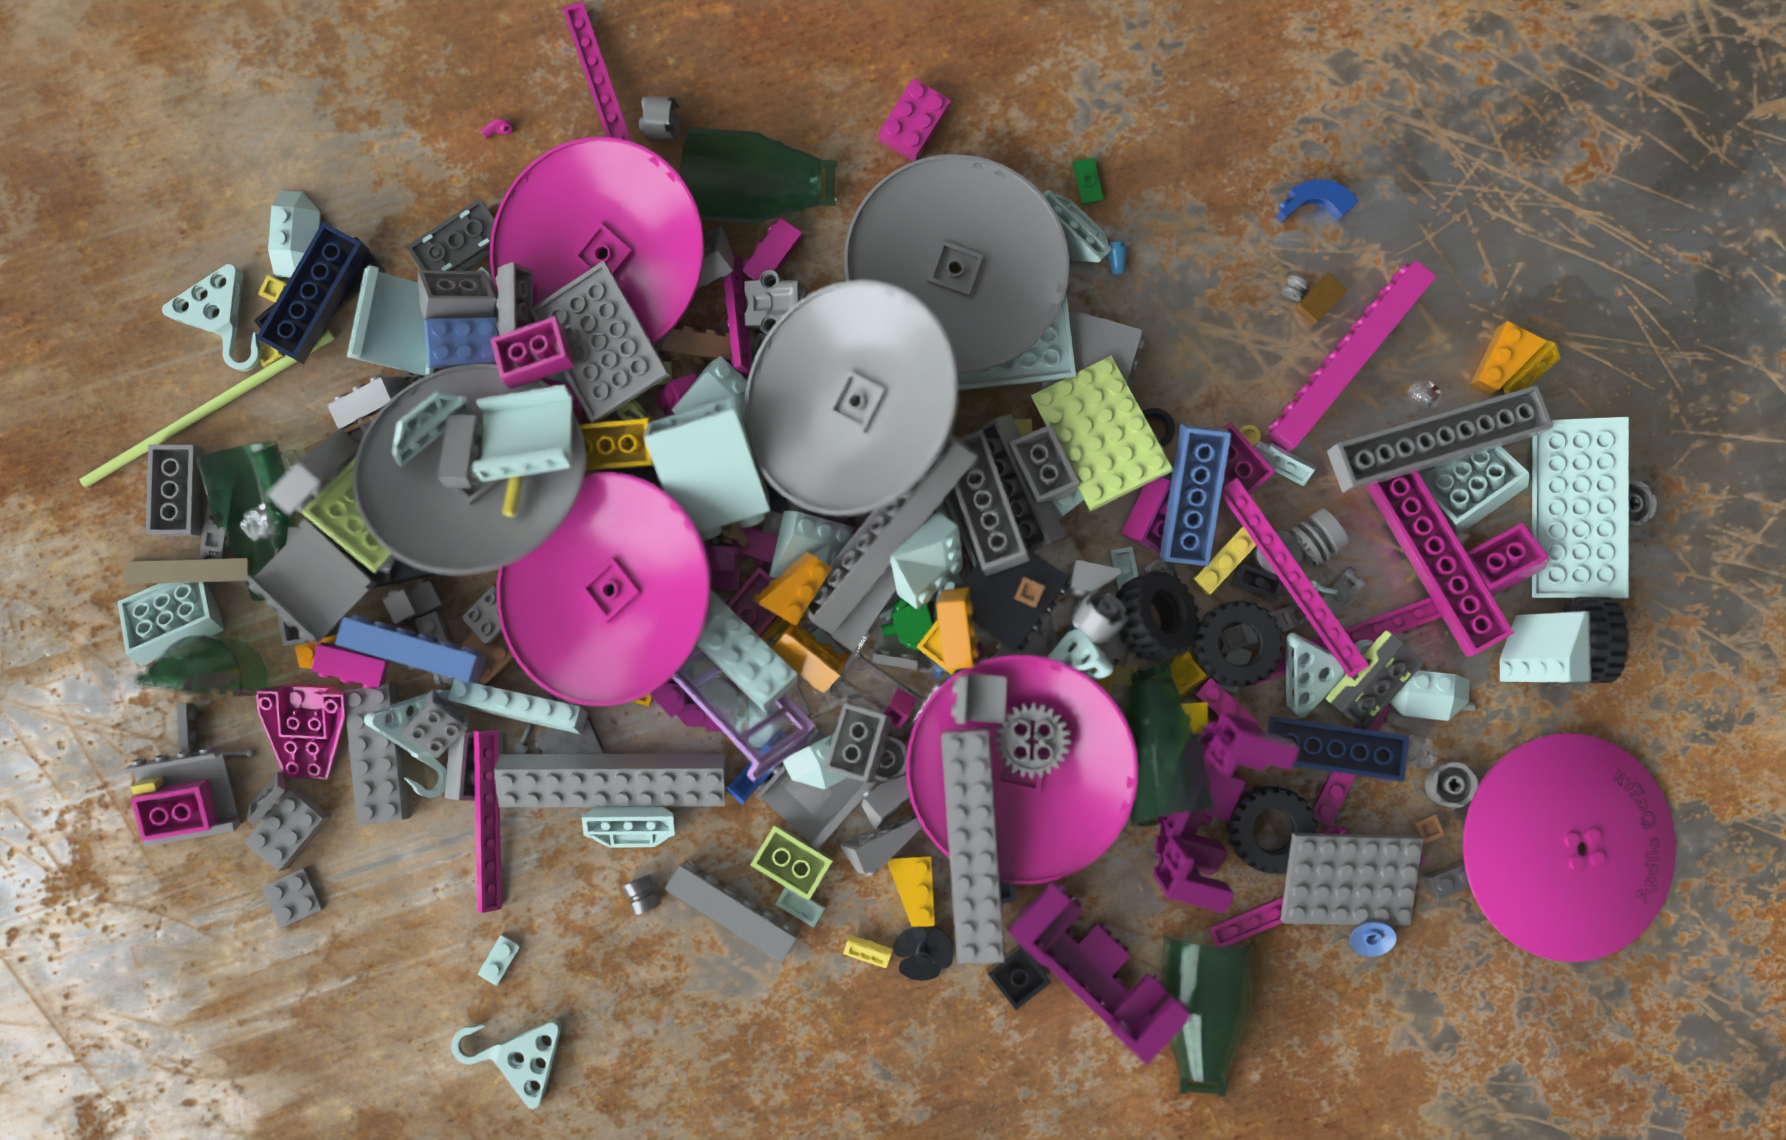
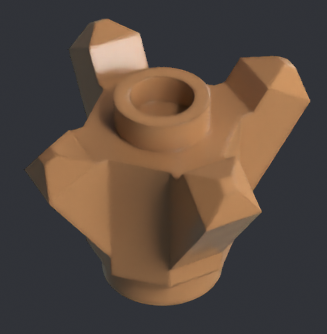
M738 521L721 526L722 532L708 539L718 538L719 543L732 545L733 541H738L742 547L748 545V540Z

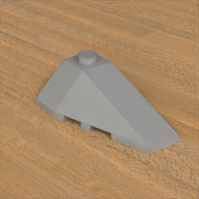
M915 812L900 818L897 821V825L885 824L875 834L867 835L866 832L840 845L842 851L858 873L867 876L877 873L879 867L885 865L922 828Z

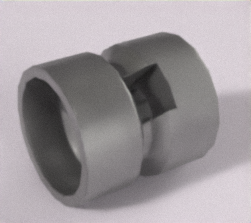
M649 874L622 886L626 898H632L630 908L634 916L661 904L658 894L651 892L654 885Z

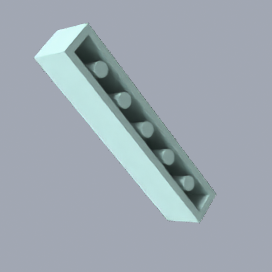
M454 679L448 701L457 707L581 735L588 712L580 706L481 684L468 683L458 679Z

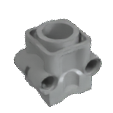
M773 270L764 271L760 276V280L745 281V294L748 299L745 326L753 329V333L756 335L759 333L768 335L773 326L789 309L810 295L808 288L799 280H783Z

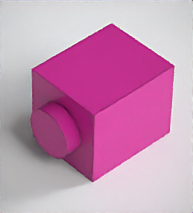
M897 688L882 714L893 717L891 725L900 730L909 717L917 699Z

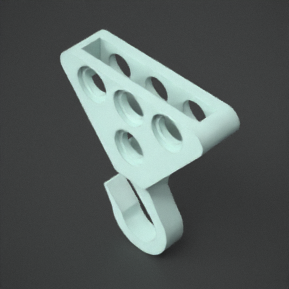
M227 264L164 304L162 312L165 316L175 321L221 335L225 362L230 367L245 372L254 369L260 363L262 350L259 347L260 341L256 339L258 334L254 332L250 358L243 363H237L234 359L233 353L238 330L244 275L241 270L231 264ZM226 279V284L220 287L221 281ZM208 291L207 297L202 299V294ZM189 303L188 309L183 312L184 305ZM219 309V315L214 318V311Z
M1086 597L1082 598L1073 608L1071 613L1072 622L1075 618V612L1081 606ZM1075 626L1074 630L1068 632L1047 657L1065 663L1078 671L1082 670V673L1089 676L1092 680L1109 675L1114 668L1101 647L1094 644L1088 635ZM1094 667L1098 669L1095 673H1091Z
M1293 632L1286 637V705L1300 718H1304L1344 678L1346 672L1331 651ZM1360 640L1354 645L1362 655L1368 651L1374 642L1371 640ZM1293 649H1294V657H1292V655H1291Z
M434 690L448 700L449 690ZM429 692L366 714L364 718L366 725L408 751L412 757L437 771L438 782L435 787L429 790L424 789L422 785L409 778H404L412 786L413 790L417 794L428 798L441 795L445 791L447 769L431 754L402 734V730L426 707V695ZM409 706H412L413 713L408 717L407 709ZM391 713L392 720L389 724H386L385 718L387 714Z
M554 1018L507 1041H501L475 1055H469L463 1051L461 1047L462 1038L483 1028L487 1023L466 1026L455 1034L451 1048L453 1055L458 1061L464 1064H474L479 1061L492 1059L527 1107L535 1109L539 1106L545 1096L562 1030V1022L559 1019ZM548 1035L552 1039V1045L544 1044L542 1036ZM515 1052L523 1054L524 1062H519L515 1059ZM543 1058L546 1061V1067H539L536 1059ZM531 1080L539 1082V1090L531 1087Z

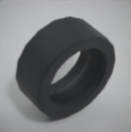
M1160 408L1143 410L1142 413L1145 418L1157 417L1164 422L1166 434L1161 441H1158L1163 449L1172 441L1175 434L1173 418L1167 411Z

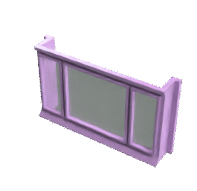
M700 648L692 651L683 666L673 675V678L754 762L747 774L753 781L810 743L807 738L815 724L786 694L769 710L764 712Z

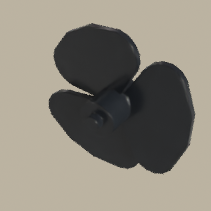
M911 927L904 930L896 938L893 946V952L896 956L909 957L900 962L899 971L912 980L925 981L935 979L940 974V968H948L953 962V947L950 938L940 928H932L927 934L923 927Z

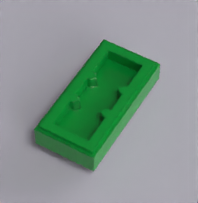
M1094 157L1074 161L1072 166L1081 206L1103 202L1104 198Z

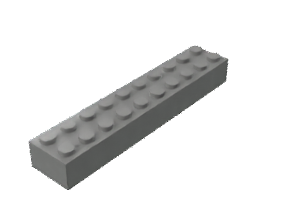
M1536 385L1337 443L1327 453L1341 491L1345 493L1537 436L1554 426Z
M950 432L943 449L927 473L902 496L882 507L874 509L829 565L832 567L831 571L806 609L811 622L830 634L839 629L849 613L856 609L858 602L863 596L870 592L876 580L886 572L887 567L891 563L890 555L905 543L922 524L928 521L930 514L944 501L946 494L958 484L964 472L972 467L977 456L960 438Z
M990 727L943 729L941 740L957 964L1004 962L1005 940Z
M725 753L499 754L494 768L499 807L726 805L727 791L725 789L727 788Z

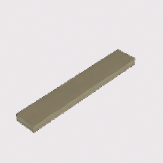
M252 558L125 562V584L247 581L245 578L248 575L252 576Z

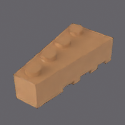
M683 326L680 330L672 329L663 337L661 350L667 358H670L671 362L683 363V360H691L692 364L705 365V362H712L721 356L732 365V348L729 343L730 333L728 332L724 336H720V332L706 329L699 333L693 327ZM750 336L751 350L756 341L754 336Z

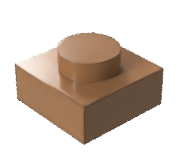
M1024 577L1016 593L1015 600L1036 608L1045 586Z
M1431 814L1413 822L1419 837L1423 839V844L1445 836L1436 814Z

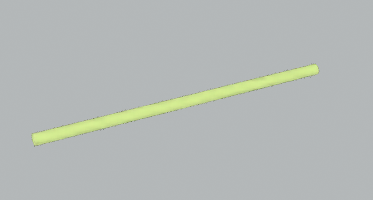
M330 330L320 335L311 353L335 339ZM285 355L79 479L81 484L85 488L91 486L146 453L148 445L161 444L298 361Z

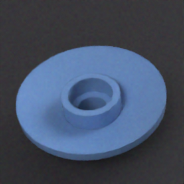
M1379 921L1363 923L1357 926L1350 935L1352 949L1363 956L1373 957L1385 954L1396 943L1394 929L1390 925Z

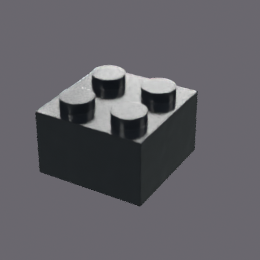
M1020 944L1005 954L1004 962H995L986 969L989 977L1015 1010L1019 1009L1052 983L1035 958Z

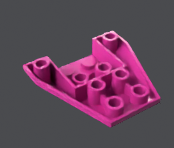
M284 684L256 690L258 715L284 777L328 779L346 718L345 693L332 685Z

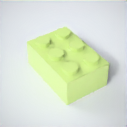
M775 824L752 861L751 866L809 901L832 863L833 858L820 850H815L807 842Z

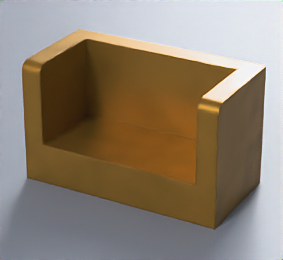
M1328 272L1294 309L1313 326L1348 290Z

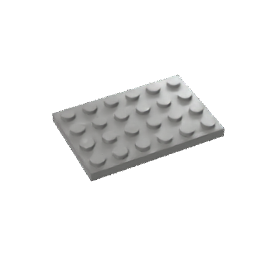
M602 261L529 309L536 323L555 316L564 326L575 367L563 372L591 423L599 422L670 376L605 261Z
M1292 833L1280 920L1283 923L1361 925L1366 922L1379 921L1388 925H1410L1423 839L1419 836Z

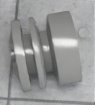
M1320 508L1308 517L1309 525L1302 521L1298 524V527L1295 526L1289 530V533L1296 538V543L1301 548L1305 560L1315 568L1320 567L1323 561L1330 559L1329 551L1333 554H1338L1349 546V539L1344 529L1335 517L1324 508Z

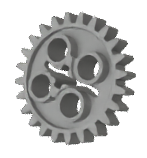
M1035 702L1032 703L1031 708H1028L1023 703L1021 711L1015 706L1014 715L1008 711L1006 712L1008 720L1001 722L1004 728L997 727L996 729L998 733L1002 734L995 737V741L1001 742V744L996 746V750H1003L999 758L1008 759L1005 767L1011 764L1014 765L1013 773L1017 769H1021L1022 777L1026 771L1029 772L1030 778H1033L1034 772H1038L1041 778L1043 770L1051 774V766L1059 768L1057 760L1065 761V757L1061 753H1069V749L1064 745L1070 744L1071 740L1064 738V736L1068 735L1070 731L1062 729L1066 725V721L1058 722L1061 714L1053 716L1052 707L1048 711H1044L1045 705L1043 703L1039 709L1036 708ZM1031 720H1035V739L1039 740L1035 742L1034 760L1030 759L1031 742L1026 740L1031 735ZM1024 723L1028 730L1022 734L1018 733L1015 725ZM1048 724L1051 728L1050 733H1040L1038 730L1039 725ZM1017 746H1023L1026 748L1027 754L1018 756L1014 749ZM1040 747H1047L1051 754L1047 757H1041L1037 750Z

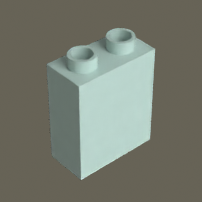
M735 396L647 423L644 439L663 489L686 511L695 524L702 541L719 535L722 532L721 526L738 521L740 527H750L765 519L764 513L770 511V494L762 471L751 451L746 426Z

